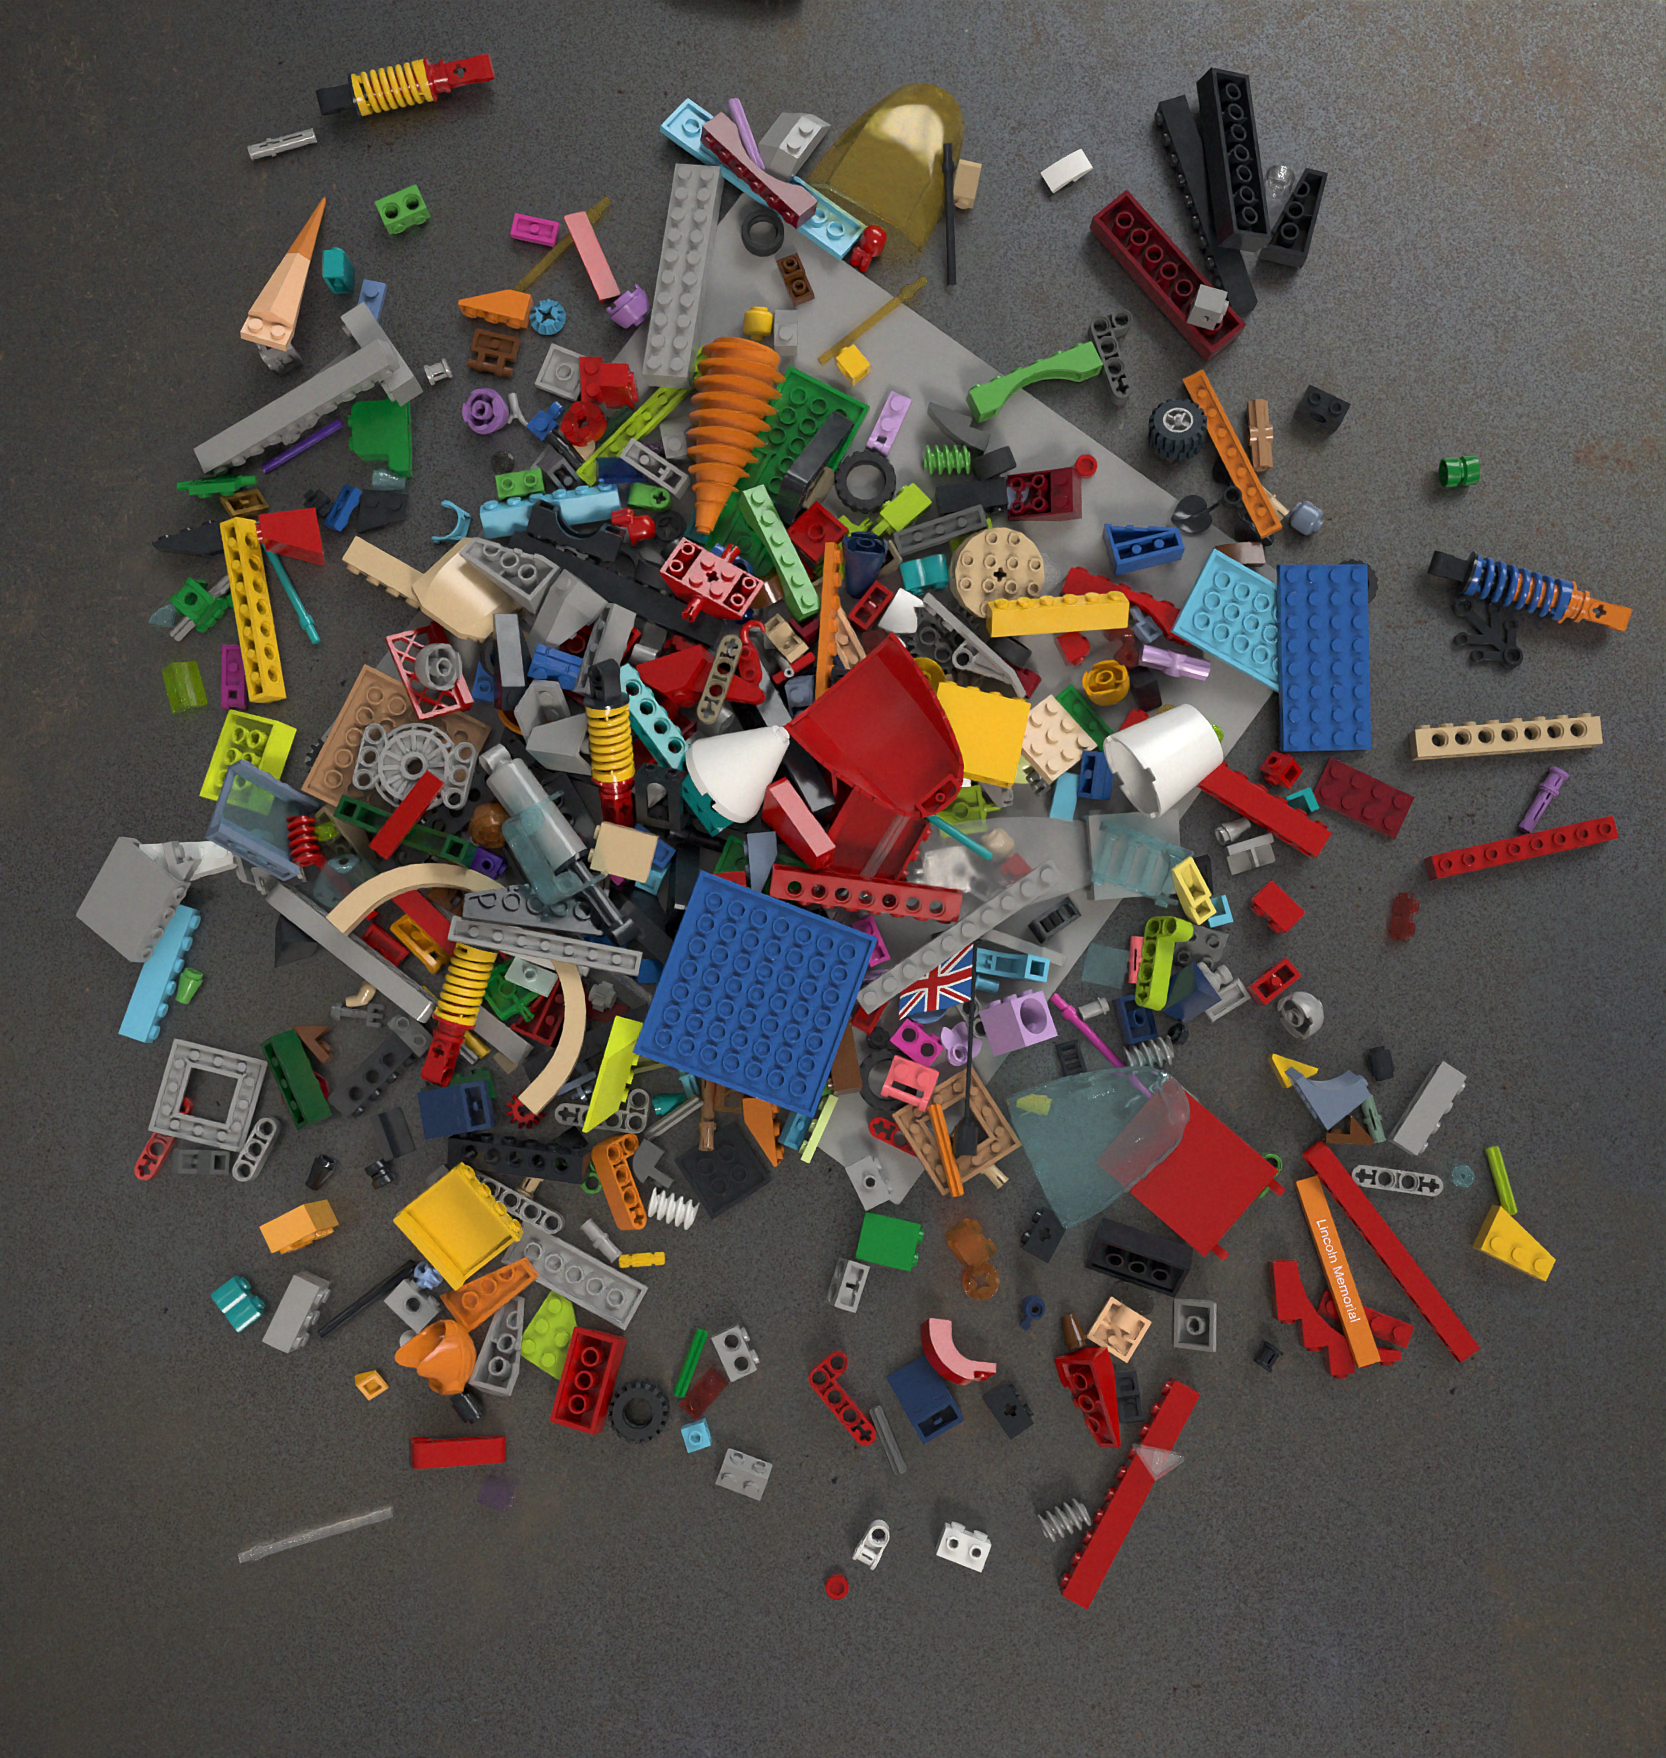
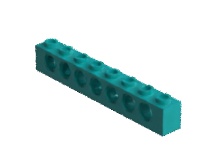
M628 663L620 668L621 691L627 693L625 688H630L634 692V696L629 695L630 726L661 767L676 768L684 771L682 764L686 765V751L691 745L687 744L679 727L673 725L665 708L659 706L651 689L645 687L637 670L631 668ZM640 707H644L648 711V715L643 714L640 711ZM654 726H658L662 730V734H658L654 730ZM668 745L673 746L676 749V753H672L668 749ZM688 773V776L682 783L683 798L710 835L714 837L734 821L727 819L712 809L710 802H716L708 793H705L703 796L700 794Z

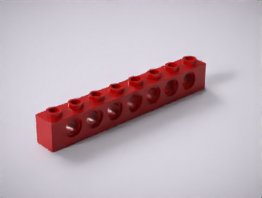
M1612 815L1432 855L1424 858L1429 881L1603 843L1619 837Z
M774 863L772 864L768 890L770 897L783 902H787L788 899L796 900L801 905L818 903L824 908L840 906L844 907V910L851 912L862 909L874 915H880L881 912L890 913L891 916L896 918H904L905 915L914 916V919L919 921H927L929 918L936 919L937 922L942 924L958 922L963 896L960 889L825 870L813 872L810 868ZM792 881H797L801 884L796 890L789 889L788 885ZM820 884L824 886V890L820 893H814L811 891L812 887ZM838 888H846L848 890L844 896H837L835 892ZM863 891L871 893L868 899L863 900L859 898V894ZM887 894L894 895L893 901L889 903L883 902L882 899ZM911 897L918 899L915 905H906L907 899ZM938 900L941 902L937 909L929 908L932 901Z

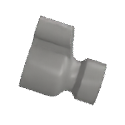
M1204 962L1197 964L1216 992L1219 991L1221 984L1226 985L1233 981L1229 969L1224 964L1216 968L1214 973L1210 971Z

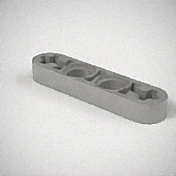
M994 929L989 930L980 937L1026 955L1049 958L1051 964L1060 967L1065 966L1068 957Z
M1355 1165L1349 1172L1355 1183L1363 1187L1426 1196H1437L1443 1189L1441 1179L1430 1174L1366 1165ZM1362 1169L1364 1174H1371L1373 1176L1372 1179L1362 1178L1361 1182H1359V1178L1355 1177L1356 1172L1359 1173ZM1382 1172H1387L1390 1176V1182L1385 1186L1381 1185L1378 1181V1177ZM1406 1175L1411 1176L1414 1182L1413 1186L1409 1189H1405L1401 1182L1402 1178ZM1431 1179L1432 1183L1436 1184V1188H1432L1431 1192L1428 1187L1419 1186L1420 1182L1429 1183Z

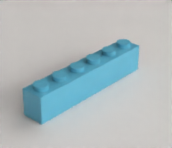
M603 482L595 487L579 486L571 491L559 489L552 494L543 495L542 493H535L528 498L511 497L504 502L488 501L481 505L480 517L485 538L491 539L513 535L515 530L521 533L523 530L526 531L532 507L538 499L560 506L562 516L569 526L611 519V512L622 509L617 483Z
M179 904L174 917L168 923L163 936L155 946L152 956L147 962H144L118 1034L144 1043H152L158 1037L160 1032L159 1023L168 1011L167 1001L176 989L175 980L177 974L184 967L185 961L183 958L185 952L191 948L193 942L191 936L194 929H197L201 920L199 914L201 911Z

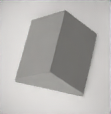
M1174 1299V1347L1216 1352L1217 1303L1212 1300Z

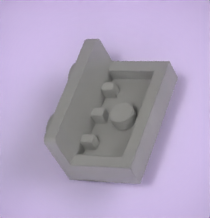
M729 1448L715 1484L760 1501L772 1469V1464Z

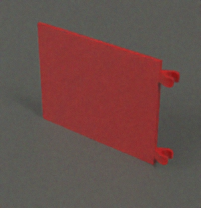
M1170 1077L1167 1078L1095 1162L1203 1257L1211 1250L1223 1261L1226 1260L1229 1254L1217 1242L1261 1191L1268 1186L1279 1196L1285 1192V1188L1273 1179L1279 1171Z

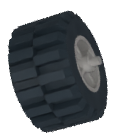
M1176 398L1174 401L1168 399L1166 403H1159L1158 408L1152 410V415L1149 418L1148 440L1150 448L1153 447L1155 454L1160 453V458L1165 459L1167 457L1169 461H1174V459L1184 461V458H1193V454L1197 455L1205 443L1207 429L1205 411L1202 408L1199 409V405L1196 402L1192 404L1189 399L1182 401L1181 398Z

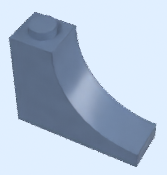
M1292 1066L1284 1072L1315 1121L1327 1130L1371 1096L1367 1089L1368 1083L1365 1078L1360 1074L1356 1076L1350 1070L1336 1078L1325 1081L1306 1079L1304 1075Z

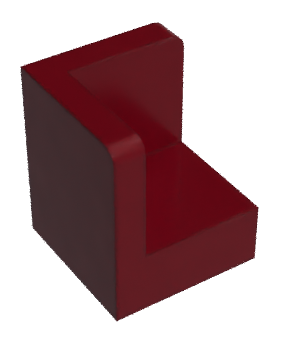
M792 617L788 619L791 629L808 648L819 640L820 620L818 618L815 620L810 619L800 624Z

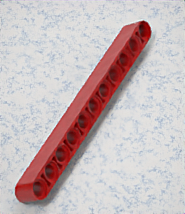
M1320 1139L1303 1152L1304 1160L1316 1176L1318 1175L1319 1180L1452 1356L1459 1363H1462L1477 1352L1480 1347L1330 1148Z

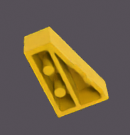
M1491 1205L1472 1247L1536 1279L1546 1281L1556 1259L1501 1206Z

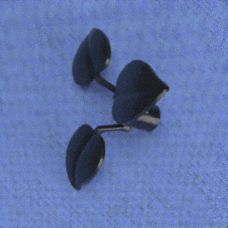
M1220 456L1215 461L1212 470L1214 480L1217 483H1226L1227 489L1221 495L1220 500L1207 508L1204 498L1197 495L1186 496L1178 503L1171 517V522L1180 530L1188 533H1200L1208 529L1212 524V517L1209 512L1220 505L1227 509L1235 507L1238 518L1241 520L1234 528L1235 538L1239 543L1262 542L1263 547L1271 546L1274 541V534L1263 539L1260 538L1248 512L1244 517L1242 516V505L1239 503L1242 499V492L1238 487L1234 486Z

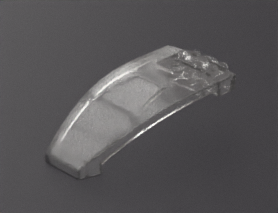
M1043 817L992 818L950 824L993 854L992 859L989 861L938 827H929L932 829V832L926 842L921 841V855H918L914 861L922 860L923 869H910L907 876L924 874L925 878L908 880V882L960 889L963 896L959 918H962L1050 858L1064 879L1027 905L1038 903L1091 884L1087 825L1085 821ZM938 900L932 901L929 908L937 909L941 902ZM931 919V922H937V920Z

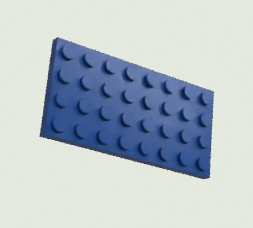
M1367 564L1277 565L1280 752L1371 750Z

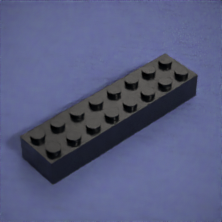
M1211 67L1196 82L1217 243L1219 247L1256 253L1272 240L1249 75Z
M735 646L729 648L727 656L723 654L722 657H728L729 659L734 661L735 658H731L730 654L733 649H737L738 647ZM761 661L763 677L759 683V688L765 692L764 702L760 705L729 701L744 731L774 725L783 727L792 720L789 710L785 708L779 691L775 689L770 680L769 672L763 667ZM725 662L718 665L728 672L731 669V666ZM737 664L734 675L741 678L739 665ZM789 734L788 748L771 783L786 777L816 820L820 822L836 804L834 794L825 783L823 773L817 768L813 756Z

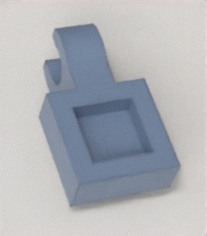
M1136 605L1129 609L1128 624L1134 625L1131 630L1142 644L1148 645L1163 634L1150 616L1145 618Z

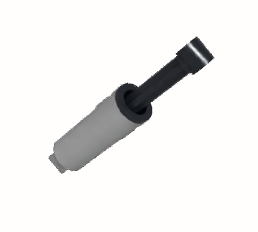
M498 744L480 755V764L486 773L490 775L487 779L488 787L555 878L564 873L569 875L607 927L605 932L610 942L615 947L621 948L637 937L639 931L634 922L628 916L620 914L582 862L589 855L590 851L521 758L512 760L509 752L502 744Z

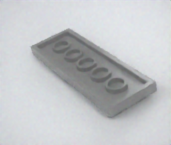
M523 1221L521 1226L524 1233L520 1241H514L509 1246L501 1262L509 1265L527 1257L540 1275L535 1280L536 1282L626 1330L649 1287L561 1238L545 1233Z

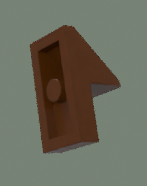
M295 1025L292 1027L322 1063L328 1064L335 1058L331 1053L333 1051L332 1047L325 1040L320 1041L333 1027Z
M1351 1115L1345 1116L1344 1134L1343 1129L1331 1128L1328 1130V1133H1321V1140L1325 1143L1374 1145V1140Z

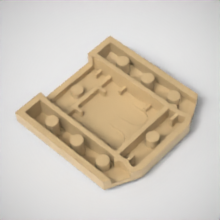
M463 537L411 586V592L413 595L415 594L421 611L455 636L465 640L470 637L480 640L479 643H484L493 636V614H516L523 606L514 601L460 556V551L472 539Z

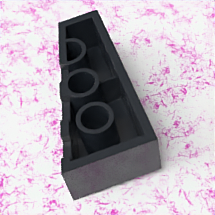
M1309 168L1304 170L1271 230L1272 240L1262 247L1258 258L1302 269L1307 259L1328 173Z

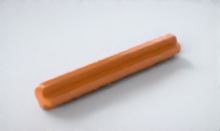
M933 1104L928 1106L950 1194L952 1197L961 1196L964 1194L955 1156L953 1155V1148L941 1104Z

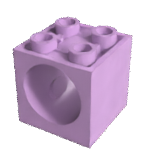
M1032 989L1018 993L1020 998H1017L1016 994L1002 998V1004L1000 1000L986 1004L988 1009L979 1011L994 1057L1058 1036L1043 990L1033 993Z

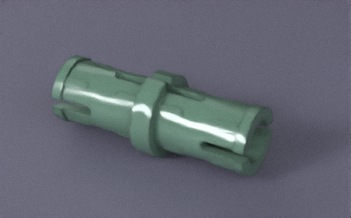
M1371 1095L1361 1103V1108L1365 1118L1362 1119L1363 1124L1367 1125L1369 1135L1375 1144L1386 1141L1380 1122L1382 1117L1378 1115L1373 1095ZM1368 1109L1371 1110V1113H1372V1117H1373V1120H1374V1123H1375L1376 1130H1374V1127H1373L1372 1120H1371L1370 1113H1369V1110H1368Z

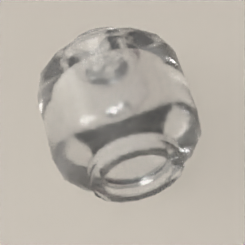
M1284 164L1271 166L1264 178L1267 196L1275 200L1287 197L1295 181L1294 171Z

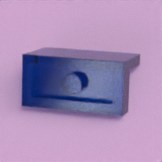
M620 457L596 458V481L600 483L648 482L647 476H644Z

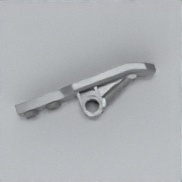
M928 592L922 599L926 603L924 608L932 616H935L937 613L943 619L941 624L950 632L954 629L965 639L952 656V662L955 667L960 671H972L989 678L993 677L1004 681L1008 685L1012 684L1017 696L1024 698L1027 693L1015 671ZM961 654H967L970 658L968 664L964 666L957 663V658Z

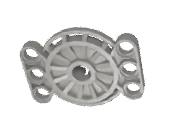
M372 723L365 728L353 774V784L361 791H370L376 787L384 800L398 808L401 801L405 799L425 771L428 770L446 785L438 794H441V797L439 799L436 797L427 810L440 805L443 801L448 808L460 810L467 802L478 752L468 742H462L455 746L447 734L437 727L428 724H406L387 733L384 727L377 723ZM418 728H427L432 731L428 733L423 730H418ZM374 729H380L382 732L381 738L377 741H372L370 738V733ZM437 734L442 735L448 743L444 744L436 737ZM465 747L471 748V757L466 760L461 759V750ZM370 751L375 752V761L367 764L364 760L366 753ZM421 759L423 763L421 772L412 775L408 765L412 766ZM459 770H464L467 774L463 782L455 781V773ZM363 774L370 776V783L367 786H360L359 778ZM387 790L388 793L394 796V802L386 796L384 791ZM453 793H459L461 796V801L457 805L449 803V797Z

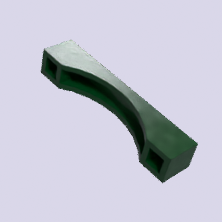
M342 794L333 816L346 824L377 835L392 814ZM417 823L401 843L470 869L478 849L470 841Z

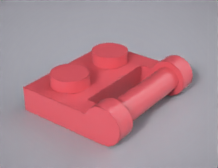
M895 1055L880 1095L884 1097L891 1096L918 1107V1110L925 1112L940 1071ZM897 1081L924 1092L922 1098L893 1088V1082Z

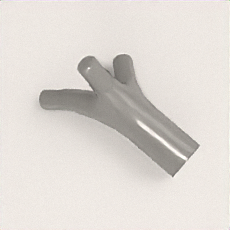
M515 393L508 394L510 414L507 423L511 424L513 418H517L526 427L528 422L521 414L517 395Z

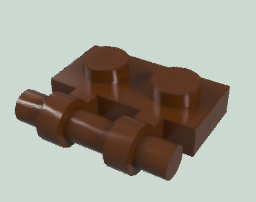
M475 328L470 350L472 353L478 354L477 360L469 358L467 367L474 368L475 371L481 373L487 371L495 373V376L499 377L504 375L512 377L514 369L505 365L506 361L516 362L521 343L520 338ZM487 356L498 358L497 364L486 362Z

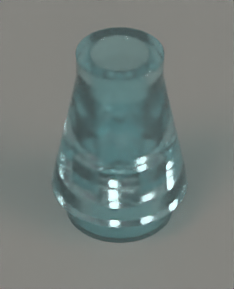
M382 468L373 470L372 488H377V491L405 490L406 476H401Z

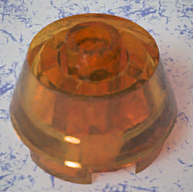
M486 803L474 809L468 834L474 844L477 842L484 844L487 849L498 848L505 845V840L510 837L514 838L516 826L501 804Z

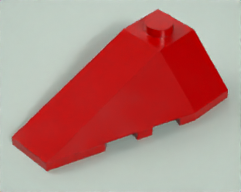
M1086 1347L1056 1357L1054 1361L1060 1381L1064 1388L1068 1387L1074 1397L1072 1402L1075 1407H1080L1086 1419L1084 1422L1098 1446L1119 1448L1121 1441L1115 1375L1108 1347Z

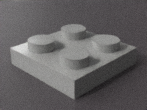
M552 343L536 379L535 386L570 401H579L581 396L579 357L586 356Z

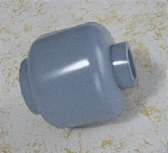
M1309 501L1298 502L1288 516L1291 518L1290 525L1304 535H1309L1312 531L1317 533L1324 524V521L1321 520L1323 511Z

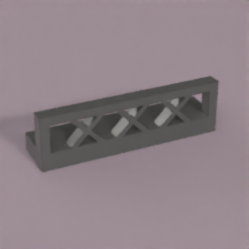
M982 504L895 532L893 535L898 553L902 557L980 530L988 529L986 511Z

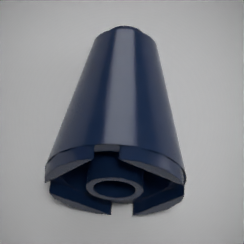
M852 532L851 537L847 538V535H845L842 541L846 591L854 599H861L872 586L888 552L889 545L884 538L883 542L878 540V535L873 533Z

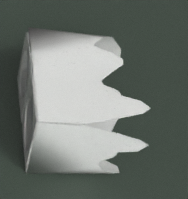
M900 588L879 622L878 631L886 636L893 631L899 639H901L900 635L916 632L917 616L922 618L919 607H924L926 603Z

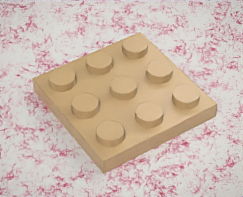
M1051 694L1029 711L1021 755L1050 785L1082 760L1083 750L1093 751L1098 745Z

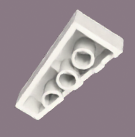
M212 841L179 843L185 851L184 862L202 859L190 881L238 866L236 857H233L230 851ZM162 843L139 844L140 850L169 872Z

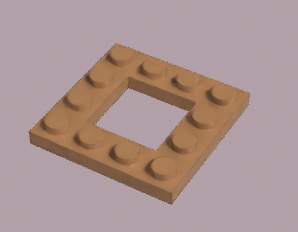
M972 1066L969 1109L988 1139L977 1145V1156L961 1155L955 1159L962 1184L1022 1146ZM967 1067L936 1086L928 1106L938 1103L941 1104L943 1111L962 1098L965 1101ZM908 1104L891 1116L941 1196H944L950 1190L937 1141L925 1124L927 1120L931 1119L928 1106L926 1111L923 1112L918 1110V1107Z

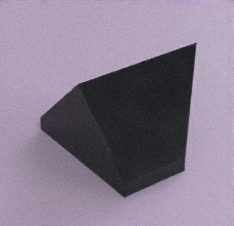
M282 913L279 916L275 929L274 968L312 956L319 944Z

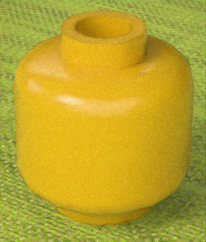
M750 307V310L744 313L743 332L751 336L750 340L764 341V337L772 334L773 314L768 312V308Z

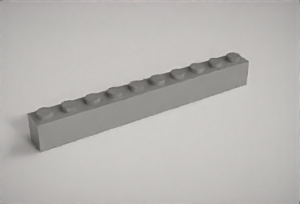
M378 339L194 448L204 474L215 475L216 477L227 474L229 468L244 464L246 458L261 454L264 451L263 448L281 442L282 437L298 432L304 424L317 421L319 415L337 409L338 404L354 399L356 397L355 394L360 391L369 390L375 386L374 383L393 376V372L400 367L389 343Z
M1048 858L859 989L856 999L867 1014L871 1013L1064 879L1063 875L1053 861Z

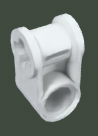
M875 1520L871 1522L852 1555L853 1560L858 1559L869 1565L871 1570H874L877 1566L883 1550L889 1541V1526L885 1521ZM875 1529H882L885 1535L882 1538H876L872 1532Z

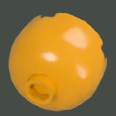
M1104 660L1092 666L1093 669L1089 673L1087 671L1084 673L1082 685L1086 695L1093 703L1100 706H1112L1126 697L1130 687V680L1126 667L1119 665L1118 661Z

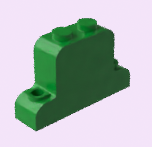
M386 394L385 400L356 402L352 406L351 414L348 415V424L352 428V436H349L350 450H354L357 456L365 462L388 461L389 470H394L399 477H413L410 401L400 406L396 400L392 402Z

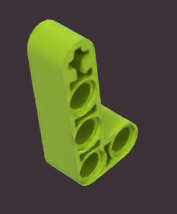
M1173 916L1151 917L1147 921L1135 992L1137 1005L1156 1011L1164 1008L1167 1001L1175 942H1186L1192 937L1193 925L1191 922Z

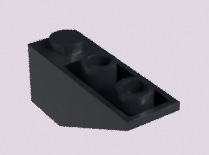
M214 520L206 521L197 528L182 529L179 534L173 536H161L158 538V541L152 542V545L160 552L206 559L225 555L220 522Z

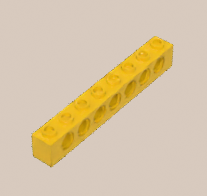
M234 517L219 524L250 702L270 704L285 699L286 692L261 547L256 532V521Z

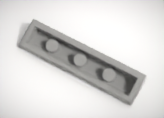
M479 1005L480 1010L475 1023L476 1027L473 1030L519 1066L534 1047Z

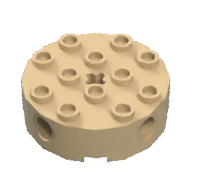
M1004 527L980 530L965 538L961 545L953 552L948 569L950 590L955 599L972 616L974 615L982 619H986L987 602H993L996 599L1017 600L1020 597L1037 599L1041 594L1045 579L1043 559L1035 543L1021 532ZM994 572H999V577H994Z

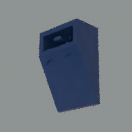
M488 1080L417 1093L425 1139L496 1126Z
M925 1354L886 1377L923 1445L965 1420L940 1374L931 1366Z

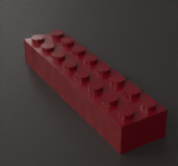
M1125 190L1092 217L1089 229L1206 362L1241 335L1246 324L1229 304L1221 323H1216L1213 330L1186 323L1200 284L1214 287L1128 190Z

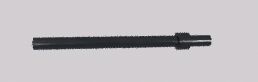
M944 143V162L941 163L942 173H944L947 281L948 285H956L953 188L955 162H953L952 143Z

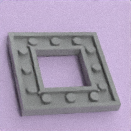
M174 1038L148 1131L241 1153L247 1141L268 1062ZM192 1067L238 1079L225 1124L179 1113Z

